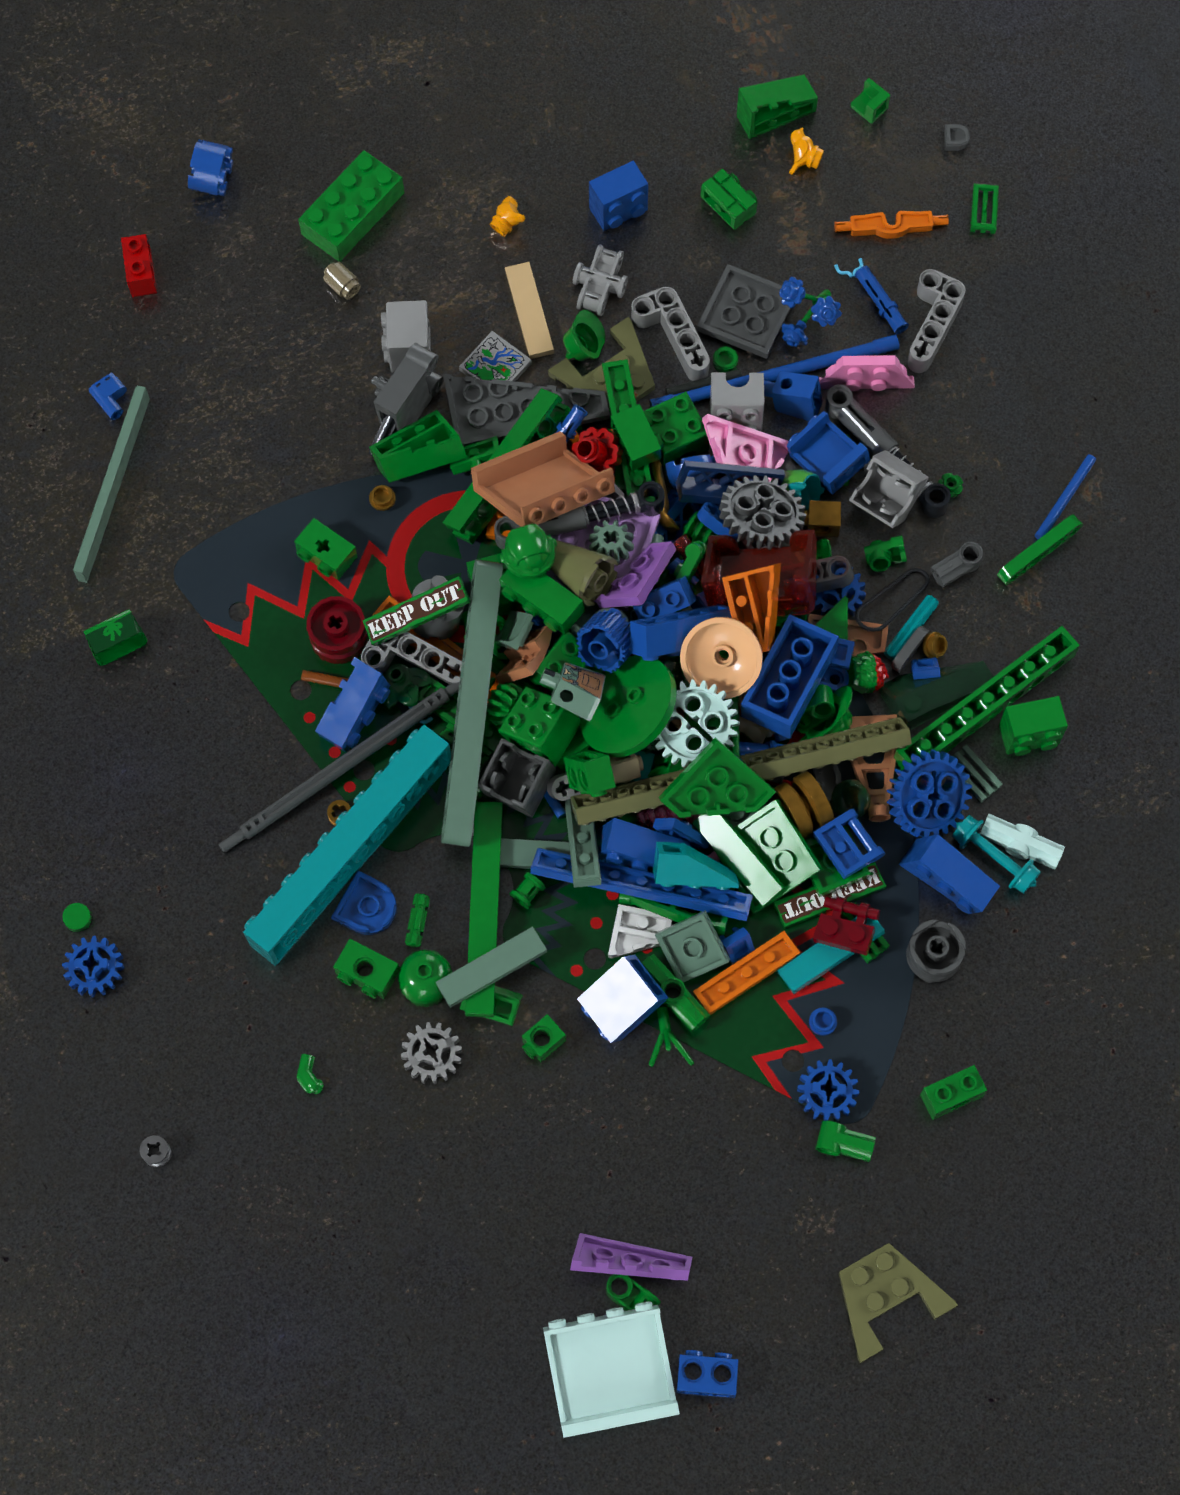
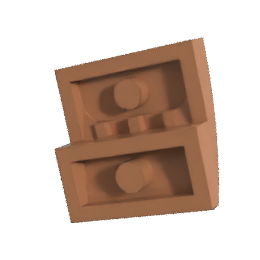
M547 626L529 632L523 647H519L518 650L507 648L503 653L510 661L495 676L500 684H505L533 675L547 653L552 630Z

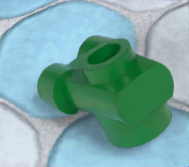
M902 535L891 537V540L884 542L875 540L869 546L864 547L867 565H870L873 571H885L891 566V562H895V564L907 562Z

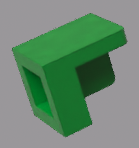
M868 78L864 83L863 92L851 102V108L872 124L888 109L890 94Z

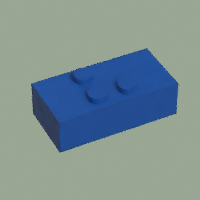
M789 614L762 664L757 680L748 690L741 703V717L790 739L838 650L839 636Z

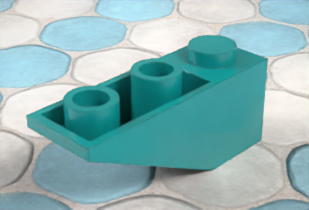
M656 842L653 867L656 884L664 887L685 885L695 889L702 888L703 886L716 887L720 890L739 888L737 875L733 870L687 844Z

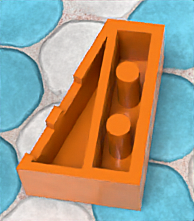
M781 563L722 577L732 619L742 622L753 631L760 642L762 653L770 651L775 642Z

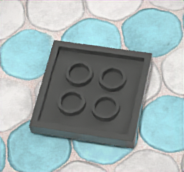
M727 264L699 320L697 331L767 359L791 308L781 303L782 297H780L779 292L782 285Z

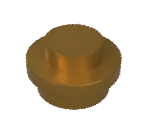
M379 485L370 492L369 500L374 509L386 511L394 505L396 497L390 487Z
M938 632L928 633L923 641L925 655L928 658H938L945 654L947 650L946 638Z

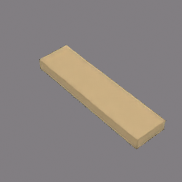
M525 262L505 267V274L529 358L533 359L554 354V347L530 263Z

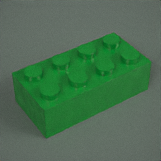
M363 150L298 219L301 235L340 262L405 193L403 178Z

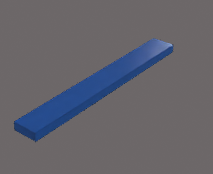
M537 848L530 874L573 883L571 857L569 854ZM600 861L601 885L588 886L697 911L706 910L707 913L743 921L748 919L753 898L751 894L733 890H720L716 887L703 886L699 889L685 885L664 887L655 883L654 874L651 872Z

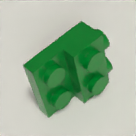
M844 826L843 828L846 830V832L856 845V842L848 826ZM813 836L805 839L823 870L810 878L819 897L870 876L869 869L865 866L844 880Z

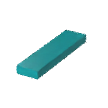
M867 919L866 925L874 926L875 928L873 942L885 934V929L878 920ZM817 943L777 971L791 992L795 994L855 953Z

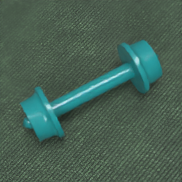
M968 815L963 822H956L957 829L952 837L959 843V848L963 850L970 842H973L1012 873L1015 877L1008 888H1015L1024 894L1030 887L1037 886L1036 879L1041 871L1034 866V860L1030 859L1023 868L978 833L984 824L983 820L978 821Z

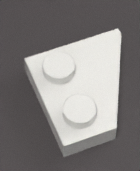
M619 904L608 958H615L660 946L655 934L671 926L672 920L645 909Z

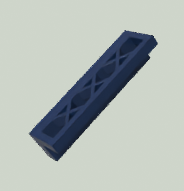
M684 460L675 484L680 502L699 504L711 502L720 505L723 492H726L728 485L733 486L737 478L747 475L751 477L749 480L752 481L754 475H756L762 481L764 476H767L769 478H777V485L781 486L785 472L784 469ZM689 470L701 472L695 477L687 476ZM718 473L726 474V476L720 479L712 478V476Z

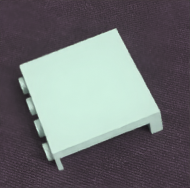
M642 1302L635 1304V1309L624 1311L623 1307L606 1310V1315L595 1317L594 1313H587L577 1316L578 1321L566 1323L565 1319H557L548 1322V1327H543L563 1438L680 1414L658 1305L652 1306V1302Z

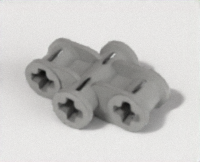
M599 244L591 268L584 266L581 262L577 264L573 276V284H583L577 301L578 310L584 308L597 312L598 316H602L610 292L617 294L618 298L623 297L628 276L623 275L620 277L617 274L622 265L624 251L619 250L615 252L605 249L603 245Z

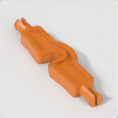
M899 211L896 214V224L890 225L887 223L886 215L883 212L866 215H853L850 217V221H835L834 229L835 232L851 231V236L877 235L882 238L894 239L902 237L907 233L932 231L933 226L948 225L949 218L948 214L932 216V211Z

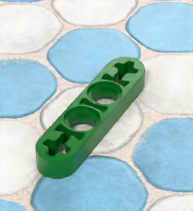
M1075 514L1070 515L1008 562L998 572V578L1005 585L1011 584L1081 529L1083 523Z

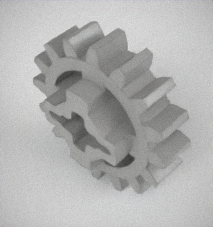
M427 1022L426 1029L423 1030L417 1025V1033L415 1035L410 1032L407 1033L410 1042H402V1048L407 1050V1052L401 1053L402 1060H409L404 1064L405 1070L413 1068L411 1077L415 1079L418 1075H421V1081L424 1084L428 1078L432 1079L433 1084H437V1077L440 1076L443 1080H448L446 1074L448 1071L456 1073V1068L453 1064H461V1058L456 1056V1054L462 1053V1047L455 1046L459 1042L458 1036L450 1037L452 1029L449 1027L442 1031V1024L439 1022L436 1028H432L430 1022ZM429 1036H438L441 1039L435 1040L430 1038ZM420 1042L419 1051L414 1053L415 1055L413 1056L414 1047ZM426 1044L433 1051H436L437 1062L428 1055ZM450 1050V1057L444 1065V1055L449 1053L448 1051ZM429 1066L434 1068V1070H425L422 1067Z

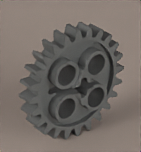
M754 475L753 480L750 481L745 476L742 483L735 480L734 485H728L726 492H723L719 506L721 511L719 518L724 520L723 527H730L729 535L738 534V542L746 539L747 546L754 542L758 549L761 548L762 544H766L767 548L771 550L774 543L778 548H782L783 541L789 545L792 538L797 539L799 532H802L806 518L804 513L805 505H800L802 498L794 497L795 489L787 491V483L781 486L777 485V478L773 482H769L768 477L764 476L763 481H761Z

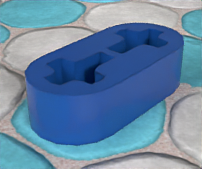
M705 502L697 513L700 522L728 543L737 544L738 534L729 535L730 527H723L724 520L719 518L721 513L719 506L711 502Z

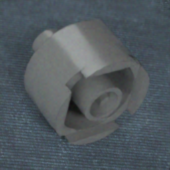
M436 575L432 579L422 581L413 590L412 597L441 585L448 580L443 576ZM464 606L422 624L413 630L419 636L430 639V637H439L438 640L450 638L459 629Z
M939 920L926 921L919 925L911 936L906 949L908 965L918 977L927 983L947 980L958 971L964 959L966 942L963 934L955 925ZM932 948H933L934 950L940 949V950H941L940 955H938L937 953L931 952V949H932Z

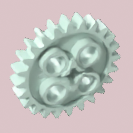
M694 679L691 680L690 687H686L683 681L680 682V690L677 691L676 703L671 718L663 731L655 739H660L655 745L657 750L666 748L662 754L665 759L673 755L671 759L672 764L675 765L681 760L682 767L686 769L689 762H692L710 743L695 728H691L687 720L676 711L678 707L695 722L698 721L700 727L713 739L716 737L725 746L734 747L730 737H737L739 734L732 730V727L738 726L740 723L738 720L732 719V717L737 715L738 711L736 709H728L734 702L732 699L723 701L726 697V692L723 690L716 694L717 686L715 684L707 689V682L705 680L701 682L700 687H697ZM699 699L701 702L700 708L694 712L688 711L689 701ZM711 718H719L721 721L719 728L716 730L707 729V722ZM673 719H680L682 722L681 728L675 732L669 731V723ZM695 737L700 738L702 741L700 748L690 750L688 748L689 741Z

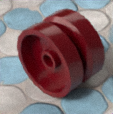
M330 596L315 604L308 614L306 629L314 652L324 661L332 664H345L353 661L354 657L357 658L362 653L368 642V634L363 623L365 617L361 608L353 600L343 596Z

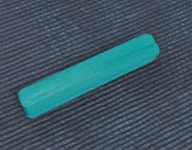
M927 595L885 649V657L891 661L894 660L919 626H923L937 608L939 601L932 595Z

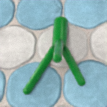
M658 1008L657 1015L660 1033L652 1052L649 1066H654L663 1040L667 1051L671 1050L672 1041L688 1064L693 1065L694 1061L671 1031L668 1008Z

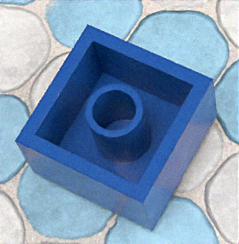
M634 160L589 181V208L603 231L609 228H617L624 221L632 217H640L648 210V182Z

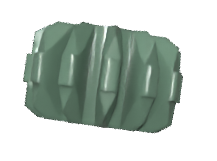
M617 519L614 520L613 525H609L604 520L603 527L595 525L594 533L589 535V542H591L589 550L611 556L619 565L620 558L627 560L629 552L634 550V544L631 542L634 539V535L632 532H628L626 524L618 527Z

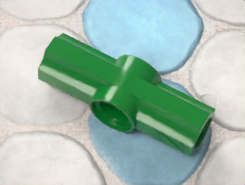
M654 954L648 956L641 963L664 993L669 988H676L680 992L679 997H668L663 1005L670 1008L691 1032L700 1028L710 1017V1014L689 993L683 981L676 978Z

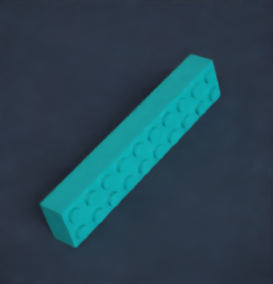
M423 725L419 730L415 729L409 735L405 747L393 753L389 760L390 764L385 770H379L374 775L371 786L366 791L362 790L355 797L354 805L351 809L339 815L335 822L337 825L330 833L327 831L320 837L317 848L312 853L308 852L301 859L300 867L294 874L290 873L284 878L281 883L282 888L276 895L271 894L263 903L262 911L257 916L253 915L246 922L243 933L253 949L274 966L281 961L351 880L357 870L364 865L447 769L451 758L448 742L426 725Z

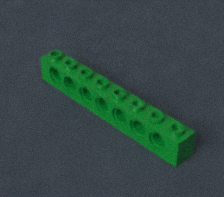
M1063 626L1059 627L911 738L912 744L907 745L905 748H898L894 755L896 765L900 770H903L902 761L905 760L911 763V754L920 757L921 750L927 751L929 754L932 749L940 753L941 751L948 753L1004 711L1006 706L1012 705L1074 658L1080 645Z

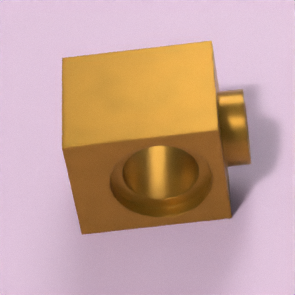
M809 500L808 510H804L806 514L804 526H807V535L839 537L841 502Z

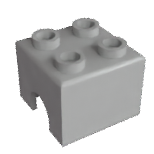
M425 300L387 302L386 312H381L383 335L381 337L382 351H384V363H389L391 372H395L412 344L417 343L431 351L430 321L428 319V305Z
M712 372L710 415L762 432L764 373H749V381L746 385L734 387L726 381V372Z
M884 450L872 457L866 468L869 470L863 482L855 488L849 501L891 528H894L906 520L929 477Z

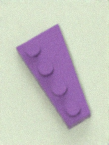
M580 1233L570 1270L688 1281L692 1257Z

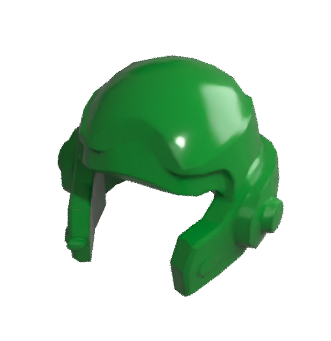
M537 524L524 525L508 533L505 549L501 550V555L499 556L500 561L515 576L521 578L538 577L549 571L554 564L557 542L551 535H546Z

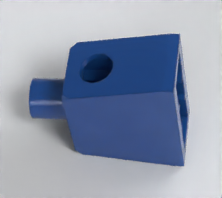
M781 371L777 376L776 382L764 380V396L773 398L774 407L777 412L806 421L819 414L823 402L819 376Z

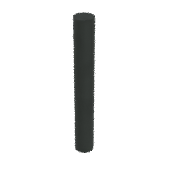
M740 369L726 372V381L742 377ZM711 376L665 388L666 395L678 394L711 385Z

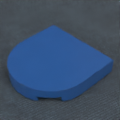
M357 870L331 919L360 934H377L387 929L393 922L397 911L396 900L387 885Z

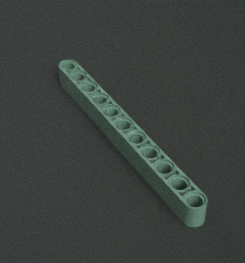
M476 559L473 567L469 598L471 602L468 606L441 843L469 847L471 843L501 589L499 579L502 577L503 563Z

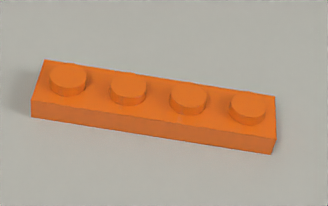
M782 931L695 989L692 994L711 1015L799 956L800 952L786 932Z

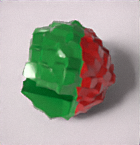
M869 651L852 657L849 670L846 669L849 674L848 685L861 694H870L878 691L884 686V681L889 677L881 658L871 654Z

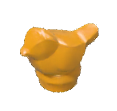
M803 127L794 130L790 136L794 152V164L789 171L791 175L803 165H806L808 168L813 167L817 169L824 153L823 149H820L818 145H814L812 139L804 134Z
M508 196L498 205L496 215L492 217L489 225L497 233L505 237L508 232L511 233L513 226L524 222L526 218L524 215L519 214L517 201L513 197Z

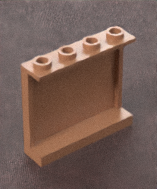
M560 431L471 468L474 491L520 527L532 523L539 525L615 492L613 469L610 467L598 472L587 463L581 462L576 455L567 450L566 435Z

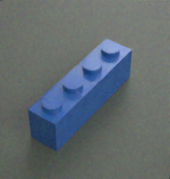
M718 604L630 621L631 653L641 656L642 660L645 661L658 660L661 655L679 656L683 641L693 627L706 619L714 617L732 618L730 609L727 606Z

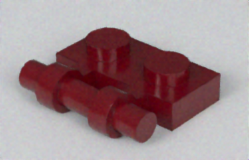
M826 896L824 907L833 909L832 916L821 913L813 941L867 956L875 928L874 926L866 925L868 918L878 920L880 910L871 908L870 904L861 902L859 905L847 902L846 898L838 896L835 899ZM843 913L857 915L856 922L842 919Z

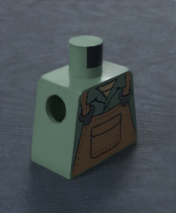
M564 663L560 673L545 668L539 683L553 688L551 701L554 704L591 721L602 697L606 675L574 664Z

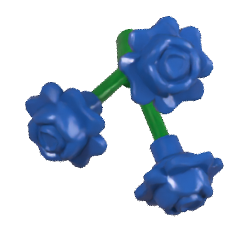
M790 277L789 281L785 280L780 289L781 303L794 308L803 299H808L812 301L813 305L804 318L799 320L796 325H782V338L789 346H806L808 344V337L805 335L804 330L810 317L812 316V320L819 322L822 327H825L827 324L834 325L836 319L842 315V312L839 310L841 304L833 300L830 290L824 289L817 296L805 293V288L802 287V280Z

